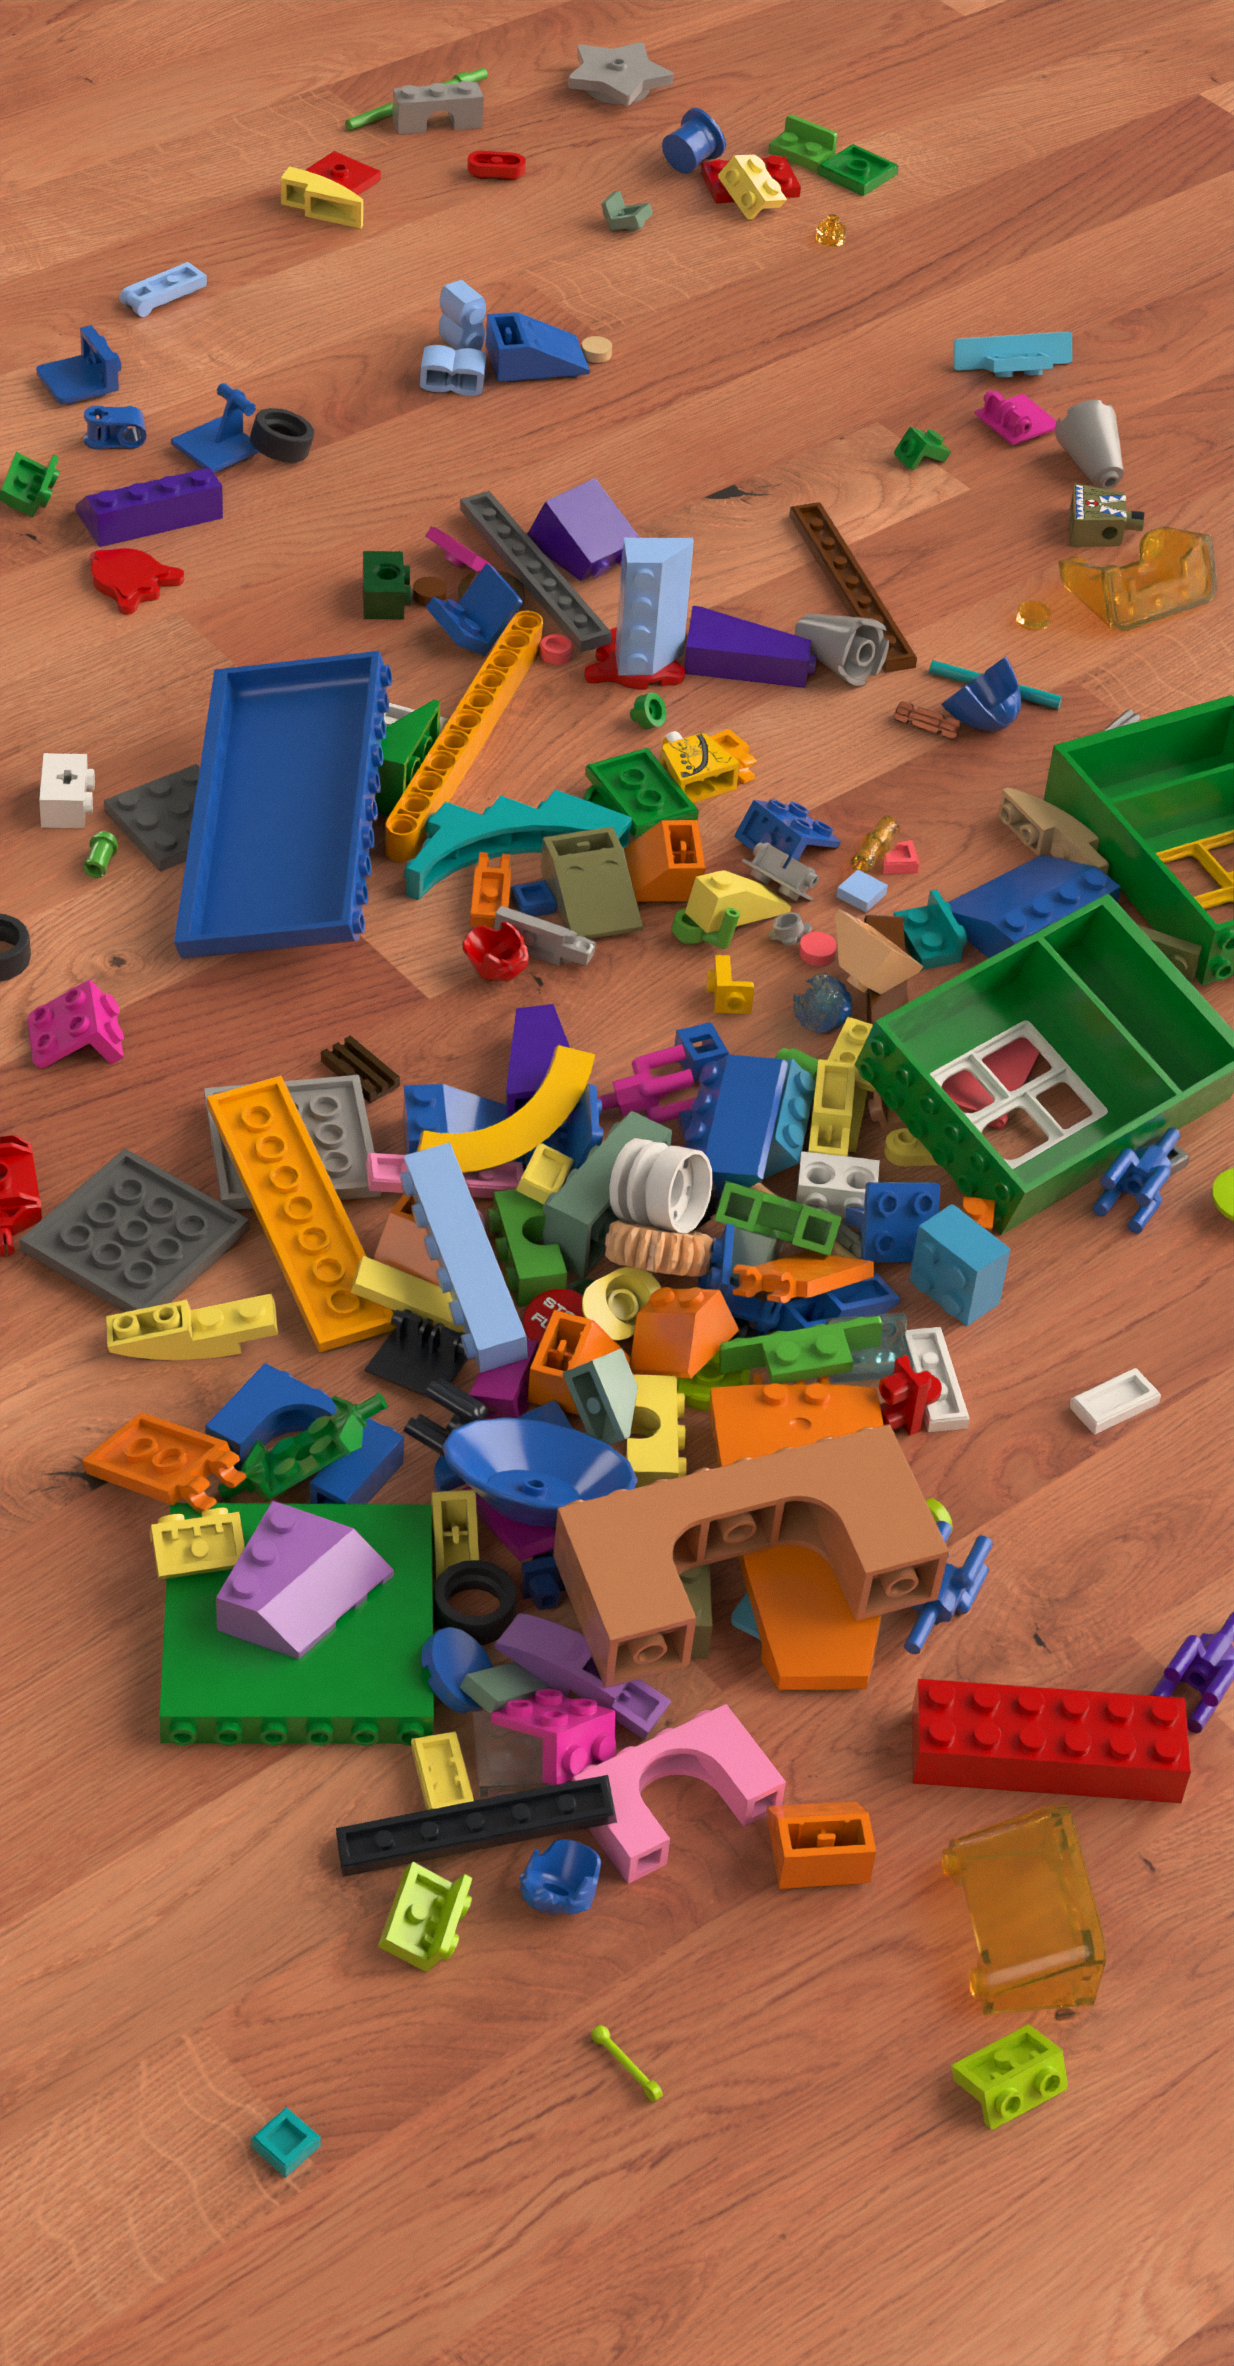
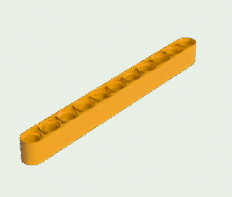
M526 610L520 611L513 616L386 820L385 854L390 860L408 862L416 857L428 837V833L425 832L428 817L431 813H436L445 801H450L538 656L543 627L542 616L538 613Z

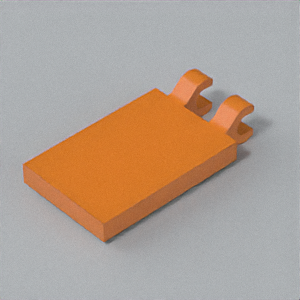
M804 1251L754 1267L738 1264L733 1268V1273L739 1274V1287L733 1289V1295L751 1298L760 1291L773 1292L767 1295V1300L778 1303H787L794 1297L809 1298L873 1278L874 1261Z
M143 1412L136 1415L82 1460L86 1473L170 1505H174L183 1498L199 1513L209 1510L217 1503L215 1498L203 1492L210 1486V1482L206 1479L209 1474H215L224 1485L230 1488H235L246 1478L245 1473L233 1467L240 1461V1458L236 1453L230 1451L227 1441Z

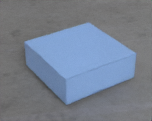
M858 869L837 888L836 897L867 912L886 895L888 885Z

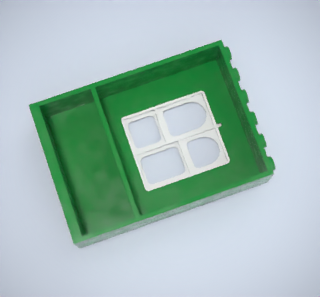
M1107 893L876 1020L854 1065L859 1070L862 1078L868 1081L881 1095L887 1107L894 1110L906 1124L909 1132L915 1138H918L932 1154L934 1161L951 1176L964 1195L995 1200L993 1226L1003 1235L1105 1174L1123 1149L1130 1148L1135 1152L1139 1147L1164 1134L1168 1128L1172 1127L1178 1130L1230 1099L1234 1093V1030ZM1024 1037L1049 1062L1051 1070L1015 1091H1008L983 1063L982 1059L1014 1040ZM962 1070H967L973 1074L993 1097L994 1102L980 1111L963 1113L942 1089V1083L952 1075ZM1061 1082L1068 1084L1092 1112L1091 1116L1069 1129H1062L1036 1099V1096ZM1022 1108L1047 1135L1048 1141L1019 1158L1013 1160L1003 1159L982 1135V1130L986 1125L1013 1109Z

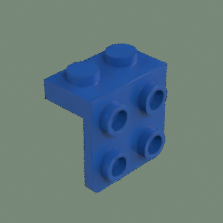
M92 325L80 328L81 355L42 364L36 368L37 376L60 404H72L79 400L95 396L100 397L107 393L119 391L118 372L121 371L120 358L116 352H112L104 336H100Z
M586 1085L568 1122H563L559 1128L542 1142V1144L574 1160L568 1175L573 1169H579L586 1161L591 1149L595 1145L600 1146L603 1141L604 1130L602 1127H599L602 1101L597 1099L596 1085ZM536 1147L527 1153V1166Z

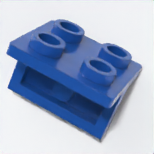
M935 1182L866 1183L864 1207H846L845 1223L859 1228V1234L862 1235L861 1259L874 1262H912L919 1225L939 1213L940 1184Z

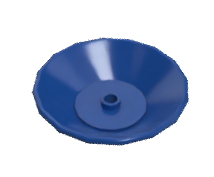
M517 1418L476 1420L452 1430L442 1445L448 1467L500 1515L513 1521L531 1526H556L558 1508L566 1506L575 1500L587 1501L607 1496L619 1489H635L638 1482L630 1462L610 1445L578 1430L544 1421Z

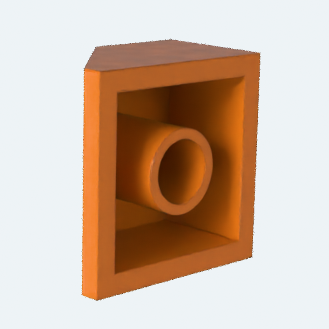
M664 1287L653 1292L649 1297V1301L637 1312L630 1361L632 1374L676 1376V1378L691 1379L720 1350V1344L728 1342L739 1331L721 1291L700 1289L698 1287L691 1289Z

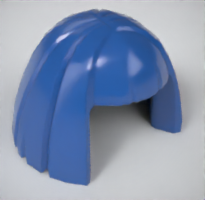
M1005 656L988 668L985 674L982 673L976 677L970 684L961 688L941 703V705L954 718L974 729L996 732L1007 728L1015 721L1021 707V693L1018 680L1008 658Z

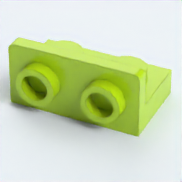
M1029 2024L951 2065L953 2081L981 2103L984 2123L992 2130L1057 2096L1068 2088L1063 2050Z

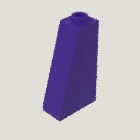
M692 607L686 646L685 674L805 688L807 674L814 675L816 655L810 654L811 640L704 607Z
M554 1004L516 1008L506 1085V1119L519 1111L534 1096L547 1074L555 1047L560 1045L570 1048Z

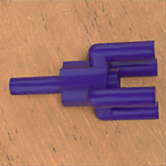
M1234 1612L1229 1615L1219 1632L1215 1634L1202 1633L1199 1637L1196 1635L1188 1636L1165 1668L1164 1675L1150 1694V1696L1170 1697L1178 1684L1186 1682L1192 1688L1200 1691L1202 1698L1187 1719V1728L1193 1733H1200L1234 1681V1648L1232 1645L1234 1641Z

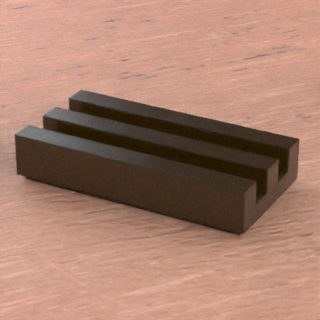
M351 1035L344 1038V1045L337 1042L333 1045V1051L330 1052L328 1049H325L321 1052V1062L337 1076L359 1075L363 1098L369 1103L374 1102L400 1086V1076ZM342 1058L346 1063H348L352 1068H354V1071L350 1069L346 1064H344L340 1059ZM365 1079H367V1080H368L371 1084H373L377 1089H374L371 1085H369V1084L365 1081Z

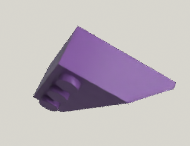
M272 1501L216 1597L217 1631L300 1659L336 1627V1621L351 1607L356 1609L367 1600V1593L377 1584H385L393 1577L394 1570L354 1528Z

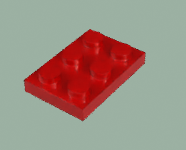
M771 155L768 158H760L772 179L780 185L781 192L786 198L800 197L801 186L785 156ZM720 159L702 163L701 174L716 204L735 202L718 178V174L729 161Z

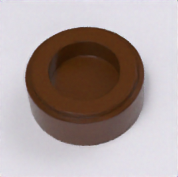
M422 577L414 582L413 598L420 605L427 606L432 597L443 601L446 600L447 586L443 580L436 577Z

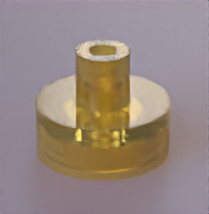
M828 215L827 220L817 225L816 239L819 243L826 246H839L845 242L846 226L839 222L837 215Z

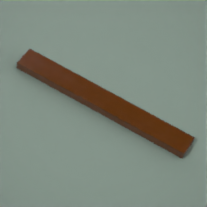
M821 502L790 507L789 517L850 617L871 618L885 626L886 630H883L884 638L889 640V648L886 660L882 666L883 671L887 673L916 668V655Z

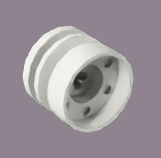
M634 1138L626 1143L620 1151L612 1169L609 1194L613 1213L622 1221L636 1222L640 1225H654L656 1228L677 1233H689L697 1227L708 1207L712 1190V1168L708 1157L700 1150L680 1146L668 1147L665 1143Z

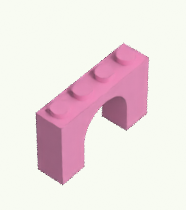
M727 1704L712 1711L704 1710L698 1713L691 1721L674 1729H664L653 1739L636 1747H626L615 1757L601 1764L586 1766L580 1774L572 1778V1781H578L603 1775L609 1776L617 1823L588 1829L627 1884L667 1865L670 1838L647 1808L640 1795L643 1789L651 1782L669 1775H688L699 1778L711 1785L720 1794L743 1827L765 1817L767 1806H782L786 1781Z

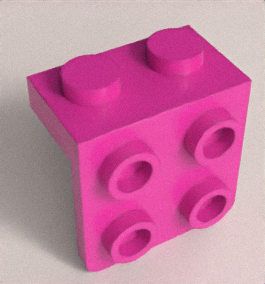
M89 979L33 1010L27 1017L33 1064L37 1068L43 1069L89 1043L110 1064L124 1058L121 1043L124 1040V1035L117 1018L120 1010L112 995H105Z
M542 1689L538 1690L535 1696L531 1698L509 1701L506 1703V1707L491 1713L492 1724L543 1738L542 1782L551 1785L566 1783L572 1780L573 1776L580 1774L586 1766L598 1765L615 1757V1710L597 1706L595 1700L586 1698L571 1699L562 1696V1692L559 1690Z

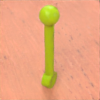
M601 2025L594 2027L591 2032L593 2042L605 2046L643 2087L644 2093L650 2101L656 2102L663 2096L660 2086L655 2081H650L609 2038L608 2028Z

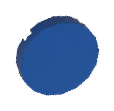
M448 1627L437 1631L424 1643L421 1655L423 1669L428 1666L432 1676L427 1679L432 1691L445 1705L456 1712L465 1714L468 1711L473 1713L481 1711L484 1708L462 1691L460 1686L466 1674L494 1667L486 1651L473 1637L463 1630Z

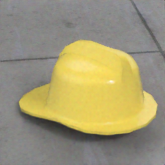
M628 1266L617 1269L594 1281L586 1288L582 1298L583 1313L585 1318L594 1320L613 1340L627 1339L634 1335L637 1312L649 1301L650 1295L660 1289L661 1286L654 1276L645 1270Z

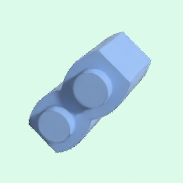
M462 279L444 285L440 294V308L443 312L439 321L441 339L455 351L464 348L481 351L485 341V329L482 325L486 315L485 299Z
M443 345L424 347L421 364L420 387L431 392H447L452 390L457 394L465 396L480 395L483 391L487 354L471 348L455 351Z

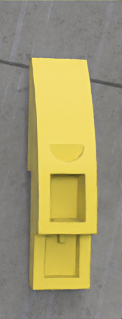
M272 1294L194 1310L190 1309L187 1300L106 1316L107 1347L109 1352L144 1359L189 1360L241 1354V1342L278 1335L276 1308Z

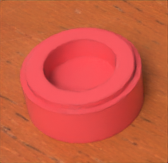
M551 634L541 639L539 657L544 662L552 665H562L572 659L573 643L566 636Z
M810 932L801 938L799 955L804 962L810 965L825 966L835 959L837 943L829 934Z

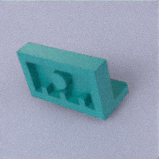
M937 889L929 891L927 906L893 913V916L903 917L905 946L912 958L924 966L921 970L961 962L963 947L967 943L964 927L957 923L952 914L950 904L943 900Z

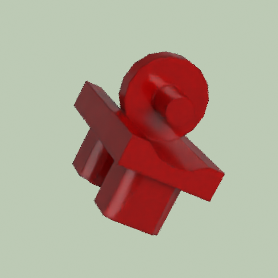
M907 1355L895 1360L893 1374L880 1379L879 1391L886 1401L880 1404L883 1424H890L892 1430L902 1426L910 1436L921 1431L925 1406L935 1403L941 1396L942 1384L939 1379L929 1371L915 1373L910 1366V1359Z

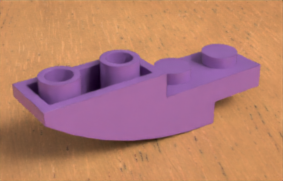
M519 1613L494 1646V1648L543 1680L549 1686L561 1691L565 1697H568L573 1691L582 1698L595 1700L597 1706L615 1710V1721L643 1740L647 1738L671 1703L670 1699L641 1679L604 1688L584 1635L540 1617Z

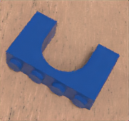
M264 1363L207 1423L205 1434L228 1442L230 1451L236 1453L240 1458V1461L233 1467L241 1471L242 1465L256 1441L260 1440L265 1446L269 1441L282 1434L297 1431L304 1432L316 1419L335 1414L337 1412L336 1405L331 1400V1397L322 1390L314 1389L295 1379L288 1372L280 1371ZM370 1418L367 1419V1426L363 1428L361 1449L351 1452V1455L346 1458L338 1459L324 1467L310 1482V1504H368L403 1465L404 1436L390 1426H384Z

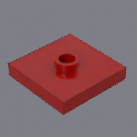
M333 151L305 169V171L339 183L357 195L381 180V171L336 151Z

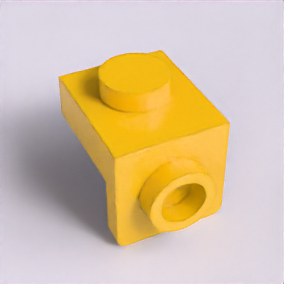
M715 955L714 970H707L706 992L713 993L714 1013L750 1014L753 1005L754 983L750 981H732L730 956Z

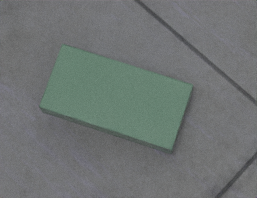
M511 1662L466 1674L460 1688L491 1714L506 1707V1703L509 1701L531 1698L535 1696L538 1690L549 1689L550 1686L516 1662Z

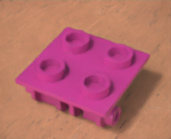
M990 390L983 397L985 401L984 408L974 411L976 416L1011 445L1054 431L1057 422L1024 394L1005 400L998 391Z

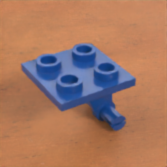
M221 383L217 388V394L227 400L223 416L171 439V445L203 469L211 468L213 473L259 453L250 442V437L243 432V413L246 416H251L256 410L254 408L256 405L246 399L245 394L241 390L232 389L226 383Z
M726 1224L721 1238H714L712 1241L710 1262L713 1263H710L709 1272L698 1277L697 1287L720 1290L733 1317L756 1322L753 1330H757L759 1336L769 1335L770 1330L779 1323L781 1318L779 1311L784 1303L768 1300L763 1303L754 1297L748 1298L733 1295V1289L736 1287L730 1284L735 1225Z

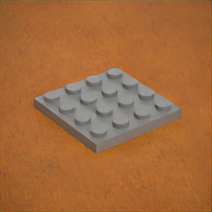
M359 1075L284 1081L339 1199L347 1200L381 1196L380 1191H369L365 1162L367 1154L374 1153ZM246 1085L204 1088V1100L220 1200L223 1205L232 1210L253 1208L208 1110L207 1096Z

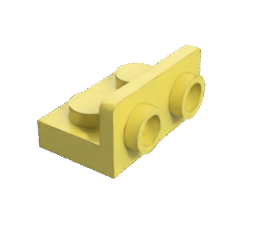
M227 1508L206 1510L202 1512V1517L186 1520L183 1514L163 1516L158 1519V1524H151L149 1533L150 1540L153 1542L158 1580L233 1569L245 1549L239 1512L228 1513Z

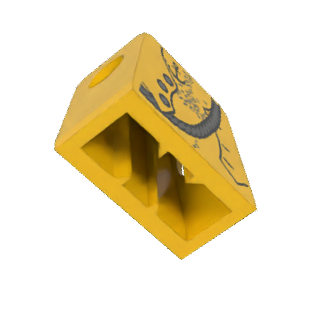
M674 731L664 737L660 753V763L692 803L737 790L739 761L707 734L699 733L682 738L678 732Z

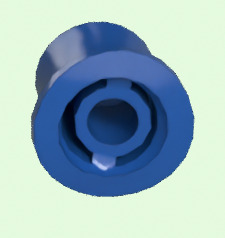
M691 108L682 117L681 127L664 137L662 150L666 160L675 170L688 174L693 172L704 159L711 160L720 157L726 150V140L721 129L711 116L699 108Z

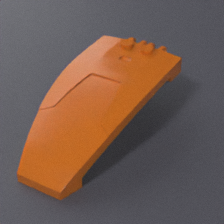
M753 1374L752 1385L710 1389L709 1417L712 1437L715 1438L719 1467L733 1464L742 1458L754 1459L773 1454L777 1450L786 1447L797 1448L813 1444L825 1437L837 1438L849 1435L865 1427L876 1428L884 1426L877 1388L830 1385L828 1376L818 1377L816 1383L806 1385L805 1380L794 1381L793 1385H788V1383L764 1385L762 1374ZM781 1545L738 1556L762 1642L761 1661L778 1690L867 1689L875 1660L881 1615L855 1621L832 1567L825 1558L809 1548L798 1545Z

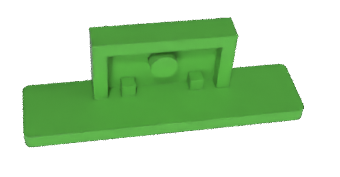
M880 1316L858 1317L840 1323L817 1324L805 1329L787 1332L776 1331L770 1335L752 1338H736L720 1344L719 1368L721 1373L724 1374L766 1366L771 1384H782L852 1372L853 1359L850 1352L879 1347L881 1345L883 1323Z

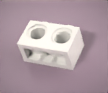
M801 1151L796 1202L818 1209L826 1208L831 1213L845 1218L846 1207H864L866 1183L878 1182L880 1160Z

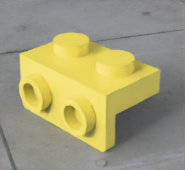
M734 155L718 174V178L748 220H753L762 209L780 208L787 200L781 192L778 182L772 179L765 169L764 162L756 155Z

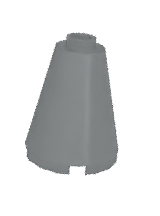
M1101 400L1083 401L1070 407L1067 410L1068 416L1062 422L1060 418L1057 420L1054 429L1057 441L1095 487L1102 489L1114 488L1124 476L1116 413L1112 405L1109 403L1108 406L1103 405Z
M809 613L804 615L795 626L796 636L811 640L810 654H815L817 660L842 680L854 686L868 683L864 681L870 675L876 676L880 672L889 648V640L884 638L883 630H886L885 626L871 618Z

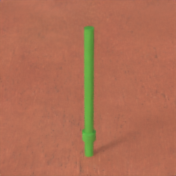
M485 68L470 73L462 72L454 75L452 80L442 84H459L462 81L480 82L488 78V73ZM393 102L347 119L345 121L346 128L352 131L391 116Z

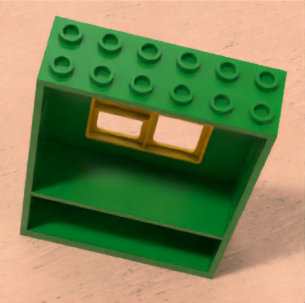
M1232 695L1054 745L1043 800L1077 819L1099 838L1097 852L1109 863L1107 875L1121 886L1123 894L1155 931L1202 946L1195 976L1201 985L1234 976V919L1217 924L1205 911V909L1227 902L1234 903V871L1226 872L1209 853L1211 849L1234 843V697ZM1187 856L1195 857L1222 888L1193 897L1164 863Z

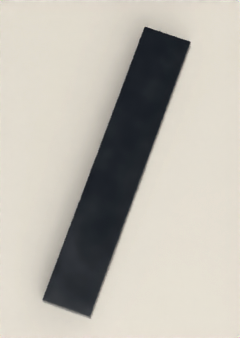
M603 1775L336 1828L340 1865L344 1877L410 1864L412 1862L617 1823L609 1776Z

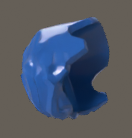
M568 1839L553 1841L545 1852L540 1855L539 1850L535 1849L525 1870L519 1876L520 1891L523 1899L533 1909L554 1916L563 1914L574 1915L587 1911L591 1908L596 1894L601 1866L600 1856L589 1846Z

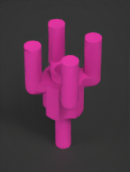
M682 1044L634 1058L632 1061L634 1076L613 1081L615 1092L597 1097V1099L602 1101L601 1112L619 1107L623 1117L631 1111L637 1113L645 1110L646 1117L659 1124L679 1118L680 1111L692 1110L693 1102L697 1097L660 1107L658 1099L665 1098L666 1094L693 1087L694 1080L690 1069L659 1077V1075L651 1077L649 1071L653 1068L686 1059Z

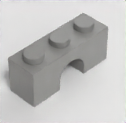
M462 81L459 84L444 85L442 83H434L430 86L416 87L406 85L402 88H393L392 120L398 134L424 133L427 128V120L433 113L447 111L454 130L482 128L484 97L478 83Z

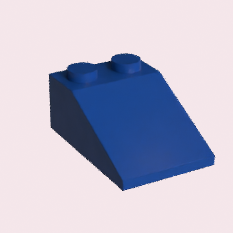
M444 1084L404 1085L403 1124L406 1155L417 1152L420 1134L424 1130L436 1133H466L485 1129L506 1119L505 1104ZM525 1155L512 1161L522 1162L523 1170H526Z

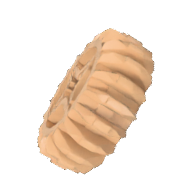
M618 1220L610 1224L609 1233H606L605 1256L611 1262L631 1268L669 1275L700 1277L709 1272L710 1263H713L710 1262L713 1239L701 1232L677 1233L656 1228L654 1225H640L636 1222Z

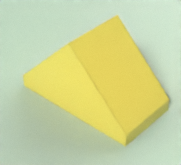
M473 1489L431 1492L432 1548L436 1579L451 1565L462 1561L479 1560L476 1493Z

